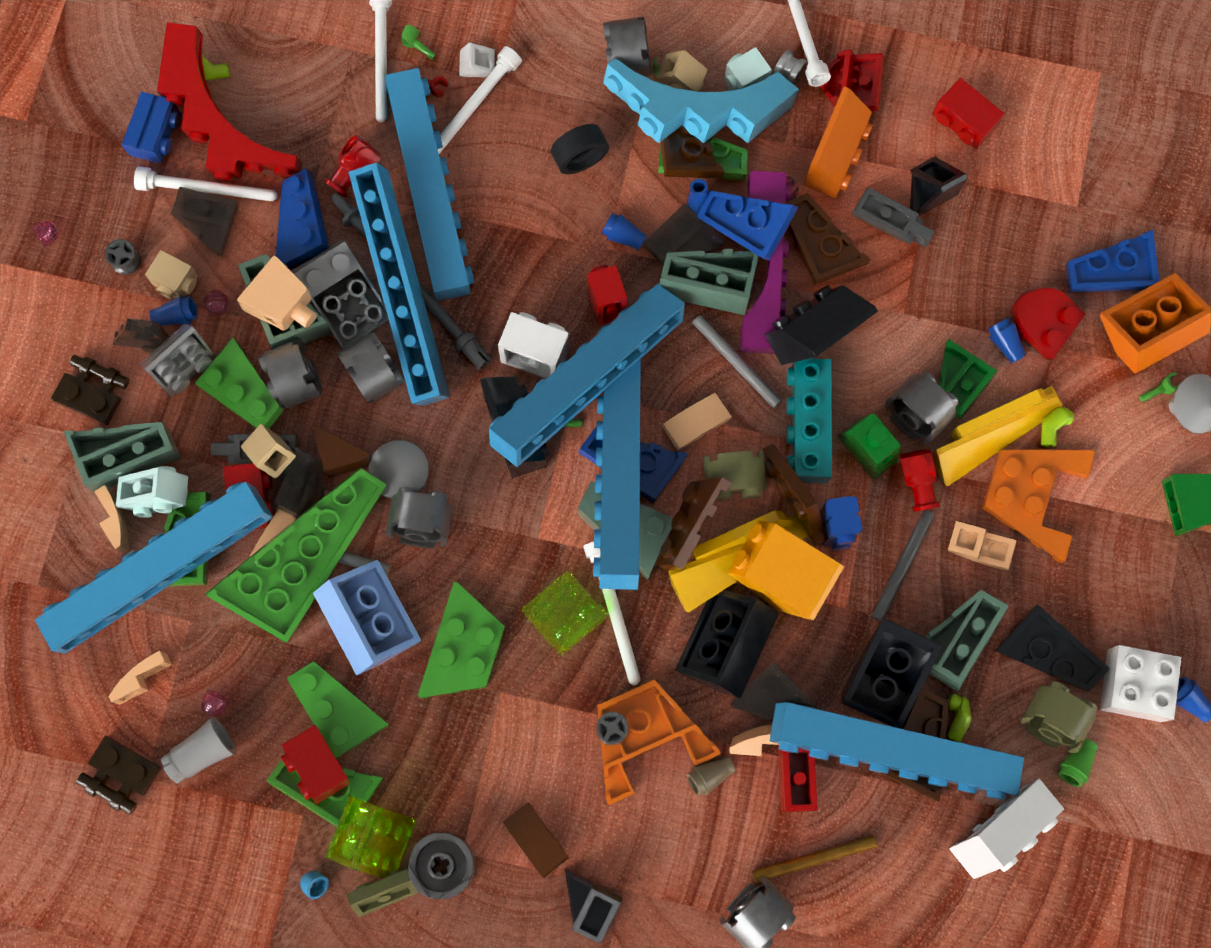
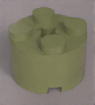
M752 451L717 454L718 459H715V461H710V455L703 457L705 479L723 477L732 482L728 491L721 490L715 501L730 500L732 494L742 493L743 499L757 498L763 495L762 490L767 489L763 451H759L757 457H753Z
M1052 682L1050 686L1038 687L1021 719V724L1023 725L1027 722L1029 726L1026 730L1043 743L1056 749L1062 744L1068 746L1066 752L1078 753L1097 718L1095 713L1098 707L1087 699H1079L1070 694L1069 688L1059 682Z

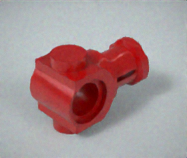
M358 135L350 137L340 150L338 156L340 166L331 178H326L324 182L346 198L348 195L347 190L352 185L349 171L378 163L381 159L380 152Z
M930 448L899 454L906 487H911L915 503V506L912 507L913 512L940 507V502L936 501L932 483L937 480Z

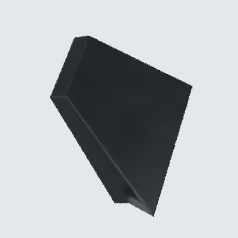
M933 157L911 169L910 209L921 216L957 196L967 180L966 173L937 157Z
M565 870L573 919L572 930L601 944L623 898Z

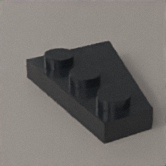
M1036 605L995 650L1088 692L1110 669L1039 605Z

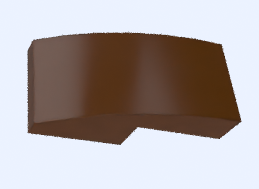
M529 802L503 821L515 841L543 878L569 859L554 834L548 830Z

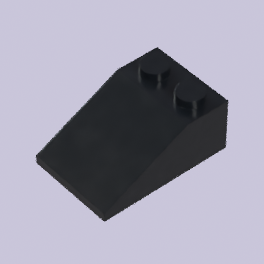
M883 617L853 668L841 693L842 704L891 727L902 729L942 648V644Z

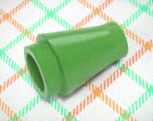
M1085 739L1078 753H1070L1059 765V777L1074 787H1082L1083 783H1087L1095 754L1099 748L1098 745L1089 739Z

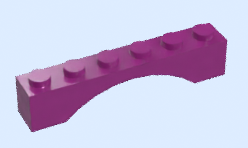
M750 171L747 186L748 198L785 204V200H790L791 182H786V172ZM784 235L770 260H767L766 280L762 293L741 322L740 352L775 354L764 334L774 327L772 323L780 318V316H784L786 312V299L781 298V287H786L787 269H782L783 258L788 256L789 243L788 240H783Z

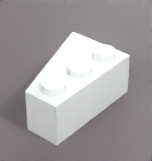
M1037 779L1019 789V796L1012 795L995 809V813L984 824L981 825L979 823L972 829L974 833L970 837L959 843L956 842L949 849L973 879L998 869L1005 872L1017 863L1016 855L1021 850L1026 852L1039 841L1036 836L1041 831L1046 833L1059 822L1056 817L1064 808L1044 783Z

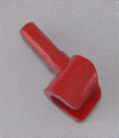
M437 76L433 80L427 79L431 93L435 97H443L444 92L436 89L435 86L441 84L444 87H448L447 79L442 76Z

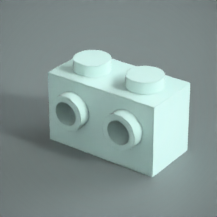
M159 466L121 476L118 479L116 507L133 511L134 516L142 518L152 517V513L157 512L171 513L174 508L186 506L188 476L177 473L175 468L169 466Z

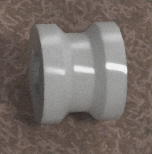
M787 49L777 62L773 74L778 71L795 85L804 72L807 61L795 58L793 52Z

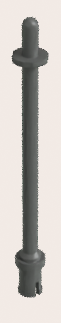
M334 193L331 200L344 215L341 221L344 227L353 225L367 240L358 206L353 208L340 193ZM419 282L425 306L456 340L455 349L459 353L463 352L478 371L484 369L483 365L487 367L492 362L493 357L476 341L477 336L473 332H464Z

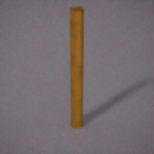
M874 835L753 870V879L755 883L761 882L758 878L762 876L772 879L877 848V843Z

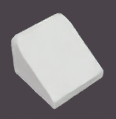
M469 42L460 50V76L487 77L495 68V49Z

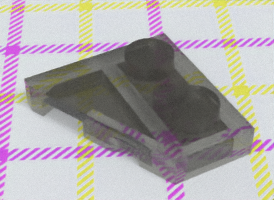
M179 187L171 215L215 254L223 256L238 209V203L236 200Z
M685 203L643 242V247L663 266L667 253L705 251V253L721 249L725 245V240L704 221L697 218V214Z

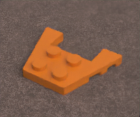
M1000 450L997 454L982 509L1013 531L1016 530L1021 533L1034 546L1042 548L1052 555V558L1057 562L1064 563L1067 558L1072 535L1042 526L1056 472L1059 470L1086 479L1089 477L1096 451Z
M655 680L597 705L598 720L603 714L617 712L623 715L628 723V733L621 743L608 745L600 740L606 802L608 806L635 794L621 763L677 737L682 738L694 766L721 755L719 749L690 720Z

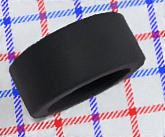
M585 124L559 137L552 145L550 152L560 172L568 175L594 166L608 153L609 145L598 125Z

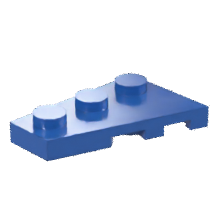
M306 168L282 181L276 257L288 269L329 248L313 173Z
M710 191L697 218L761 258L770 260L798 207Z
M1153 230L1133 239L1121 241L1109 248L1099 249L1068 261L1066 264L1068 292L1144 290L1159 282Z
M597 426L579 449V454L595 465L596 447L602 448V440H596ZM640 442V495L654 504L683 464L688 453L681 451L676 453L663 449L661 445L655 443L647 444Z

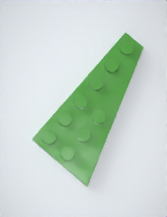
M358 468L207 591L205 595L287 643L314 601L313 593L326 582L387 484L362 468Z

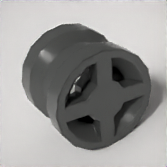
M114 240L108 244L105 250L107 262L121 275L132 274L140 266V255L127 240Z
M608 712L600 717L597 723V735L603 743L617 745L626 738L628 723L623 715L617 712Z

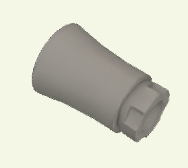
M211 717L197 731L170 749L169 753L162 756L161 762L166 774L177 784L186 778L193 777L218 761L235 755L236 748L223 725L216 718Z

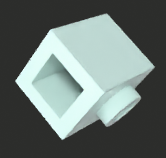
M755 47L743 55L741 53L734 55L728 61L724 81L729 90L741 89L768 78L771 75L772 69Z

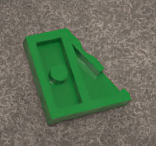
M948 339L939 386L945 392L948 391L957 398L959 404L955 407L956 417L961 420L995 377L997 370Z

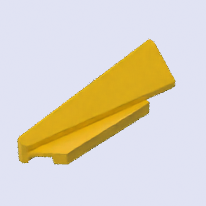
M1053 386L1044 390L1041 388L957 426L950 434L954 442L938 448L932 453L934 467L945 486L951 485L1042 423V420L1053 410L1062 407V402Z
M774 510L697 545L692 552L693 562L685 564L682 570L668 571L671 585L684 610L691 612L738 581L728 574V571L732 566L733 558L741 551L748 539L749 531L756 525L758 520L776 523L801 540L807 537L808 534L796 514L786 517L782 511Z

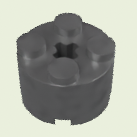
M635 17L603 23L605 40H607L608 47L606 48L607 64L616 58L631 70L643 76H651L645 18Z
M374 332L366 334L337 353L368 404L378 400L405 382Z
M301 339L293 340L258 356L263 371L265 373L268 372L271 380L267 382L269 393L273 399L278 398L283 409L296 406L323 394L320 391L322 390V385L313 360L310 361L307 356L303 355L308 350Z
M922 371L920 374L911 375L885 401L886 410L889 407L891 408L893 414L890 416V419L901 432L913 440H916L918 437L925 440L922 443L928 444L955 418V407L959 402L952 393L945 392L929 372Z
M400 487L398 493L392 497L385 534L391 539L393 534L401 537L400 543L409 546L434 548L435 542H441V547L445 546L453 512V506L447 502L448 496L435 491L430 492L429 495L417 493V490L413 488Z
M433 833L422 838L414 846L408 863L409 878L413 886L421 894L433 899H448L463 892L471 883L475 874V857L468 843L459 836L451 833ZM438 857L442 860H449L450 864L447 866V874L443 871H435V867L438 865L436 860Z
M766 876L758 878L762 882L759 886L755 887L752 883L748 885L727 907L726 910L730 913L727 920L723 916L720 919V924L743 948H770L773 944L771 938L780 929L784 931L789 928L796 919V916L792 913L794 905Z

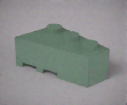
M162 422L122 425V427L108 429L101 427L77 432L74 430L63 431L83 483L92 492L104 485L108 488L118 485V479L121 476L163 466L181 458L171 431Z
M980 590L940 625L933 628L925 637L942 644V648L929 675L958 692L1004 617L1009 605Z

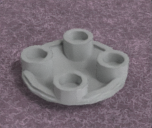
M1205 374L1188 375L1178 385L1174 398L1169 402L1170 412L1176 415V418L1184 428L1195 434L1211 431V377Z
M393 440L383 444L373 453L369 463V474L387 484L381 495L392 499L393 495L398 493L400 487H410L417 490V492L422 491L426 486V480L429 475V463L424 452L417 445L405 440Z

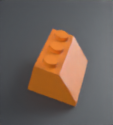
M845 86L842 89L811 162L804 183L805 187L835 199L840 189L846 191L852 174L847 173L850 164L857 165L863 150L858 148L860 140L867 141L873 124L868 123L872 113L870 109Z
M1176 273L1109 308L1100 315L1116 355L1135 374L1209 334L1211 329V307Z

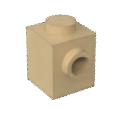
M682 50L665 54L655 79L661 84L677 89L699 92L703 86V80L708 69L688 52Z
M162 250L159 251L145 274L151 284L157 287L155 290L168 299L181 295L185 297L187 294L192 293L196 287L198 277L192 266Z
M262 424L240 446L256 467L275 479L296 457L279 435Z

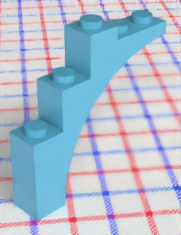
M616 58L607 64L603 84L612 93L626 102L633 111L640 114L638 126L646 135L651 136L658 143L672 134L681 125L702 143H705L725 126L729 127L735 135L749 143L792 108L799 91L795 85L778 71L761 82L741 89L724 92H697L677 89L655 82L631 70Z

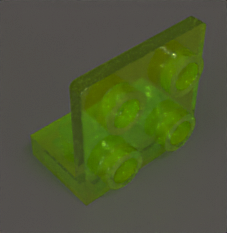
M569 571L565 572L522 608L524 615L559 657L563 656L608 618L607 610L601 603L597 605Z
M350 795L325 857L353 870L385 878L391 872L398 870L416 820Z

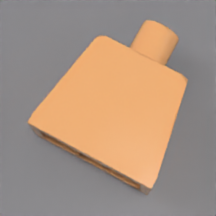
M273 255L237 299L242 310L281 330H287L294 320L303 327L308 328L317 317V313L307 307L311 300L307 287L275 255Z

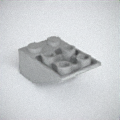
M339 240L328 249L313 256L291 271L309 290L311 295L310 303L318 314L327 321L331 333L342 349L389 320L383 300L345 241Z
M185 323L144 359L140 365L172 397L175 393L178 394L184 391L190 383L189 380L197 373H203L216 356L192 326Z

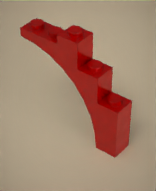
M167 22L157 92L162 97H165L166 101L173 102L175 105L182 106L185 102L181 130L193 142L208 143L209 140L206 169L214 175L215 179L221 181H232V177L242 178L243 167H245L244 170L247 172L262 173L263 170L274 171L275 175L282 177H291L292 173L300 172L302 162L297 156L274 151L253 142L237 131L224 118L213 100L205 78L202 59L203 34L196 26Z

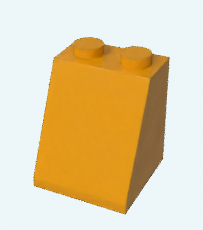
M758 520L756 525L749 531L748 539L741 551L733 558L728 574L776 610L814 621L844 566L776 523Z

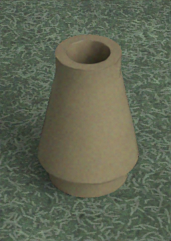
M725 756L721 759L692 767V771L687 773L686 777L694 793L697 796H701L702 794H710L725 779L734 774L736 770L731 759Z

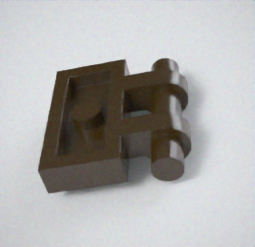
M73 355L70 365L79 369L76 377L64 373L51 400L108 426L122 400L119 396L112 394L115 386L126 389L130 379L120 375L119 370L112 367L107 369L96 364V360L87 356L82 358ZM92 375L103 380L100 388L88 383Z
M104 736L88 762L89 765L98 769L96 775L92 778L83 772L79 775L76 784L85 788V793L95 797L97 795L109 802V807L116 811L122 810L131 815L137 807V803L128 799L134 790L140 795H145L162 767L109 736ZM109 776L122 783L117 792L104 785Z

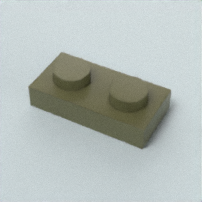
M408 869L391 872L384 879L374 883L362 884L355 891L347 893L349 905L359 918L419 892L413 886L409 878Z

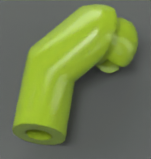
M202 54L206 81L230 77L228 63L212 65Z
M1058 407L1042 420V447H1056L1057 430L1067 424L1070 425L1074 420V414L1071 410H1068L1066 407Z
M951 694L948 699V709L955 711V719L947 736L957 742H961L972 720L969 700L965 696L960 697L957 694Z

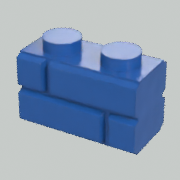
M140 92L122 142V146L127 154L160 164L163 156L170 153L172 146L170 136L173 128L177 129L180 125L181 113L178 107L173 102L166 101L165 97H157L154 94Z
M857 497L828 499L820 510L825 541L822 542L823 546H832L833 551L848 549L851 547V543L856 542L855 538L863 530L861 518L857 515L859 512Z

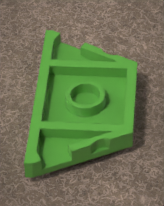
M457 582L453 583L418 693V697L422 699L470 689L486 688L505 630V626Z

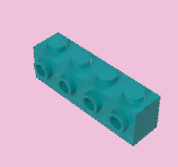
M810 358L793 362L791 368H787L786 384L791 386V397H787L786 414L791 415V426H787L786 443L791 444V455H787L786 461L803 483L828 484L832 478L831 359Z

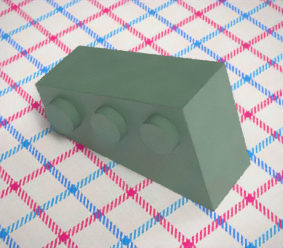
M723 249L721 253H705V251L667 253L659 285L683 302L745 315L758 255L752 251L733 252V249Z
M267 254L238 264L246 287L270 260ZM308 303L307 307L317 313V317L308 328L303 327L294 320L287 330H281L260 319L272 349L296 339H301L304 344H307L332 333L327 321L318 314L310 303Z
M591 481L578 507V516L594 530L601 529V520H595V501H601V493H595V482ZM640 503L639 571L641 575L649 580L660 556L661 547L668 539L672 530L671 522L673 518Z

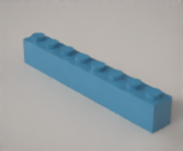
M419 68L384 75L435 299L438 302L471 294L469 284L474 283L471 266L465 267L463 257L468 256L465 239H458L456 231L462 227L458 211L452 212L450 202H455L452 184L446 185L444 175H449L446 158H439L438 149L443 148L439 130L433 131L431 122H435L437 119L433 104L427 105L425 96L431 95L427 77L421 78Z
M378 163L349 171L411 403L425 406L450 398L389 171Z
M658 283L649 291H644L631 307L624 308L619 313L617 319L610 325L603 326L596 337L589 343L582 344L574 356L568 361L561 362L553 374L547 379L540 380L532 392L525 398H519L511 410L504 416L497 417L492 422L489 428L490 446L518 467L683 322L685 303Z
M641 359L604 390L603 396L597 397V414H603V421H597L596 440H602V448L596 447V466H602V474H596L595 493H601V501H595V520H601V529H594V548H600V557H594L593 577H600L599 589L638 590Z
M246 481L230 486L226 490L227 494L218 500L213 499L204 503L200 507L201 511L192 517L188 516L178 520L174 524V528L166 534L154 536L147 542L148 545L140 551H133L125 555L121 559L122 563L114 568L102 570L95 576L96 580L88 585H82L73 589L69 593L70 597L64 601L47 606L43 610L44 614L36 618L35 622L51 651L68 653L272 519L273 515L256 487Z
M776 703L769 742L779 744V750L798 753L800 748L810 751L809 757L828 760L829 755L840 758L839 763L843 765L858 767L859 762L870 764V771L888 774L889 769L899 771L898 777L918 780V776L929 778L928 784L947 787L949 782L957 784L958 791L976 794L977 789L987 791L986 797L998 800H1006V795L1019 796L1024 757L793 703Z

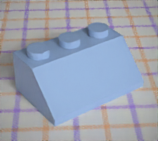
M378 559L329 579L313 593L356 675L381 665L422 641Z

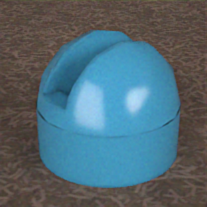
M316 870L305 873L300 880L302 892L313 900L324 895L329 886L328 878Z

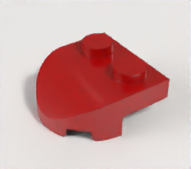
M851 49L837 53V58L827 65L831 78L827 83L821 85V89L829 102L835 107L845 86L870 111H879L885 57L882 53L854 55Z
M1041 288L1023 293L1015 301L1011 314H1014V322L1020 340L1027 341L1046 360L1055 358L1085 316V313L1065 293L1053 288Z

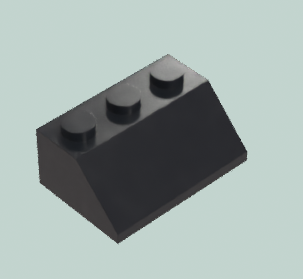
M827 285L814 293L815 298L813 300H805L793 308L794 313L789 316L787 314L776 319L772 323L774 327L764 335L781 365L814 358L878 312L876 306L844 285L832 289L830 285Z
M516 376L480 379L483 396L492 422L497 417L504 416L511 410L519 398H525L528 395L525 384L519 385ZM544 443L518 467L506 458L505 460L511 478H515L545 468V458L550 457L546 443Z
M723 590L706 602L675 671L716 691L741 699L779 614L758 599Z

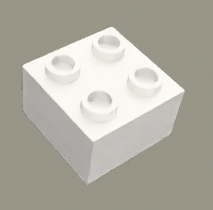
M511 312L498 343L500 361L506 365L547 379L555 372L557 366L566 360L569 352V333L565 332V328L558 324L548 323L546 325L540 323L534 316L528 313L520 312L518 315Z
M1122 645L1107 649L1106 665L1110 669L1104 675L1100 710L1157 722L1174 720L1181 657Z

